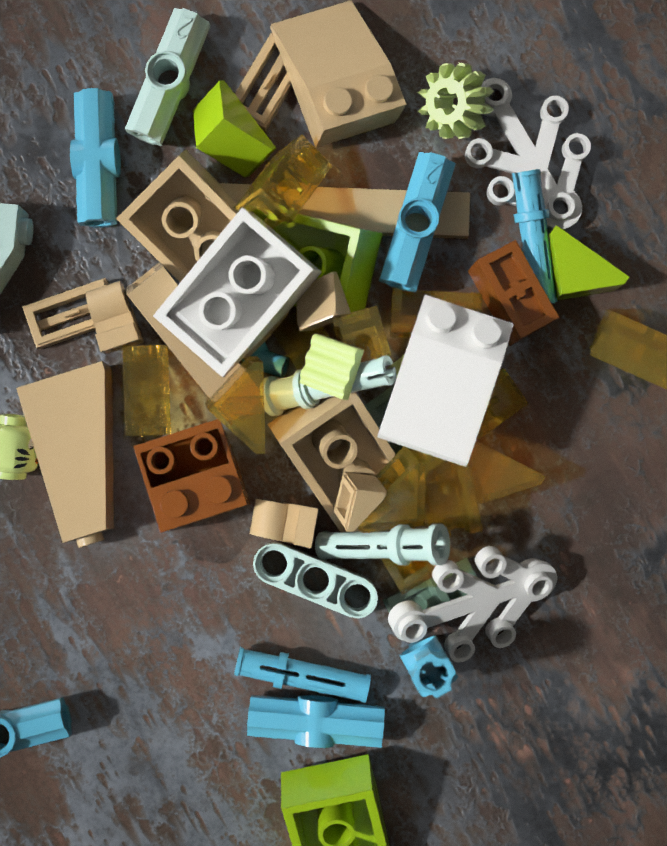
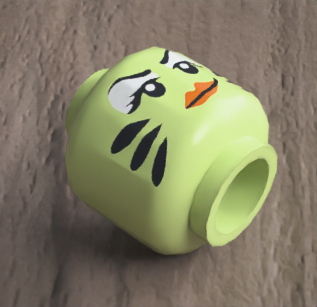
M0 414V479H26L27 473L35 471L39 462L25 416Z

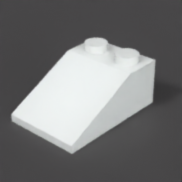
M241 208L153 317L221 377H225L295 305L321 274V271L256 214Z
M425 295L377 437L466 467L514 324Z

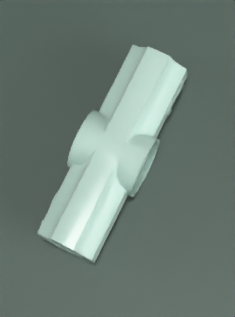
M174 8L157 52L146 63V78L125 127L127 133L151 145L162 146L179 102L189 91L190 75L210 29L209 21L199 16L198 13L185 8ZM173 70L179 73L177 79L171 84L164 85L158 82L159 76L165 71Z

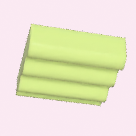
M315 333L311 338V348L306 354V364L301 370V380L299 383L337 398L349 400L364 350Z

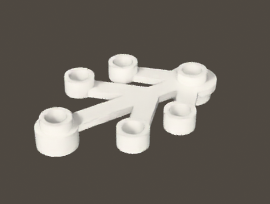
M499 78L485 80L481 87L498 89L502 93V99L493 101L486 97L485 104L490 105L494 110L490 114L483 115L496 117L517 155L492 149L491 144L487 140L478 138L468 144L465 151L466 162L473 168L486 166L509 173L540 169L545 209H549L550 218H546L547 227L553 229L557 225L563 230L572 227L579 220L582 213V202L575 193L574 188L581 162L589 154L591 143L581 133L572 134L566 139L562 146V154L565 161L556 184L548 170V165L559 124L564 121L569 111L567 101L560 96H550L544 101L540 109L542 123L536 145L534 146L510 105L512 99L510 86ZM549 105L559 106L562 111L561 116H550L547 112V107ZM571 142L580 143L583 146V153L580 155L573 154L569 149V144ZM475 147H481L486 151L487 156L483 160H476L472 157L471 150ZM504 176L494 178L487 188V198L489 201L498 206L505 204L516 206L513 182ZM498 184L504 185L508 189V196L504 198L495 196L493 187ZM557 200L564 201L568 206L567 213L558 214L555 212L553 202Z
M487 546L477 553L475 557L476 566L487 578H495L502 575L510 579L509 581L493 585L460 570L455 562L447 560L444 565H436L432 572L434 581L443 592L450 593L460 590L468 595L424 610L415 601L400 602L391 609L388 615V622L398 639L414 643L426 635L427 628L468 614L457 631L450 634L444 643V647L453 661L464 662L470 659L475 652V645L472 642L473 638L499 603L510 600L499 617L494 618L487 624L485 633L495 647L504 648L509 646L516 637L513 625L531 602L539 601L553 591L557 583V573L551 564L546 561L530 558L518 563L503 556L498 548ZM495 559L492 564L486 565L490 560ZM453 573L450 578L443 580L446 575Z

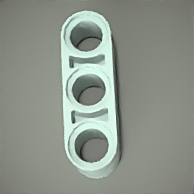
M280 542L266 544L254 556L253 566L258 578L279 589L357 619L368 616L377 606L378 595L374 584L370 579L326 560H321L314 555ZM276 550L284 554L287 560V567L283 573L273 575L264 569L262 563L263 556L268 551ZM313 567L323 569L329 578L326 588L317 592L308 589L303 581L304 573ZM355 584L365 586L370 592L368 603L360 608L351 607L344 598L346 590Z

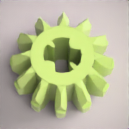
M445 63L439 67V73L426 75L430 89H421L417 92L422 98L426 99V105L417 111L421 115H430L426 128H429L431 131L439 130V136L444 139H452L455 135L458 139H466L471 136L472 129L481 130L485 127L481 114H490L494 110L490 105L485 104V98L489 97L494 90L491 87H481L486 75L481 71L472 72V66L467 63H459L456 67L453 64ZM454 98H458V104L453 103Z

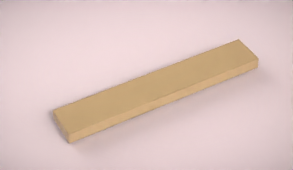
M219 183L240 209L244 200L383 233L382 236H393L398 215L407 190ZM447 192L433 238L468 239L470 193ZM413 213L405 218L407 226L413 231L421 232L429 228L427 218L420 213Z

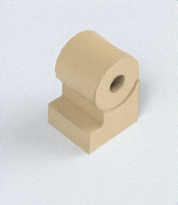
M121 281L85 292L88 309L97 333L95 336L100 352L110 354L144 342L133 308H131Z
M255 499L249 534L312 548L319 508Z

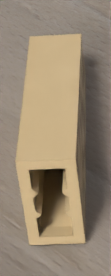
M160 262L125 288L127 296L228 423L236 417L239 421L246 419L260 407L258 402L260 394L259 388L243 367L238 363L225 377H221L153 317L178 286Z
M101 361L16 388L62 542L76 540L78 548L103 541L102 532L114 528L113 383L110 365Z

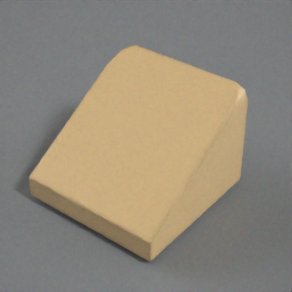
M331 272L316 279L296 302L297 323L300 331H314L351 315L337 272Z
M344 473L334 513L347 532H354L384 500L387 490L378 478L373 475Z

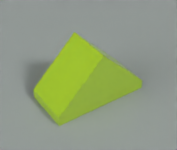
M219 80L193 109L196 148L244 177L250 176L277 149L224 80Z
M557 225L549 233L548 239L550 242L554 285L558 300L616 291L628 280V275Z

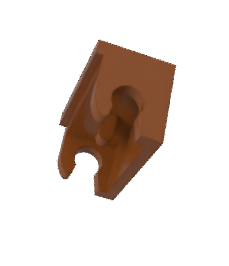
M516 240L478 259L468 270L492 316L514 324L508 341L509 346L543 329L559 318Z

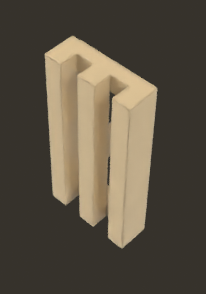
M270 33L235 93L242 104L277 47L272 33ZM281 55L278 56L250 106H245L265 132L292 88L288 73H286L262 115L257 113L284 68Z
M103 278L23 306L22 308L36 348L43 349L94 331L95 326L92 319L44 336L41 332L42 330L90 314L87 304L37 321L36 314L85 298V292L108 285V280Z

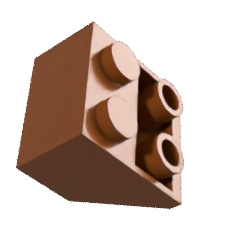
M220 418L133 446L160 533L251 504L237 460Z

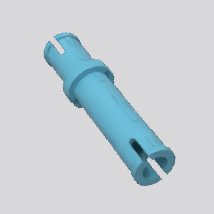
M536 169L512 173L517 207L514 221L519 223L523 254L550 302H558L546 218H550L549 209H545L541 186V170Z
M240 647L234 672L235 676L241 675L272 682L274 688L282 689V685L366 703L371 675L369 674L364 675L330 666L288 658L289 654L280 652L279 656ZM261 665L269 666V667H273V668H277V669H281V670H288V671H292V672H297V673H299V674H298V675L289 674V673H285V672H281V671H277V670L275 671V670H270V669H266V668H261L260 666H261ZM307 675L316 676V677H320V678H325V679H330V680H334V681L344 682V684L341 685V684L331 683V682H327V681H322V680H317V679H313V678H308V677H306V676H307Z

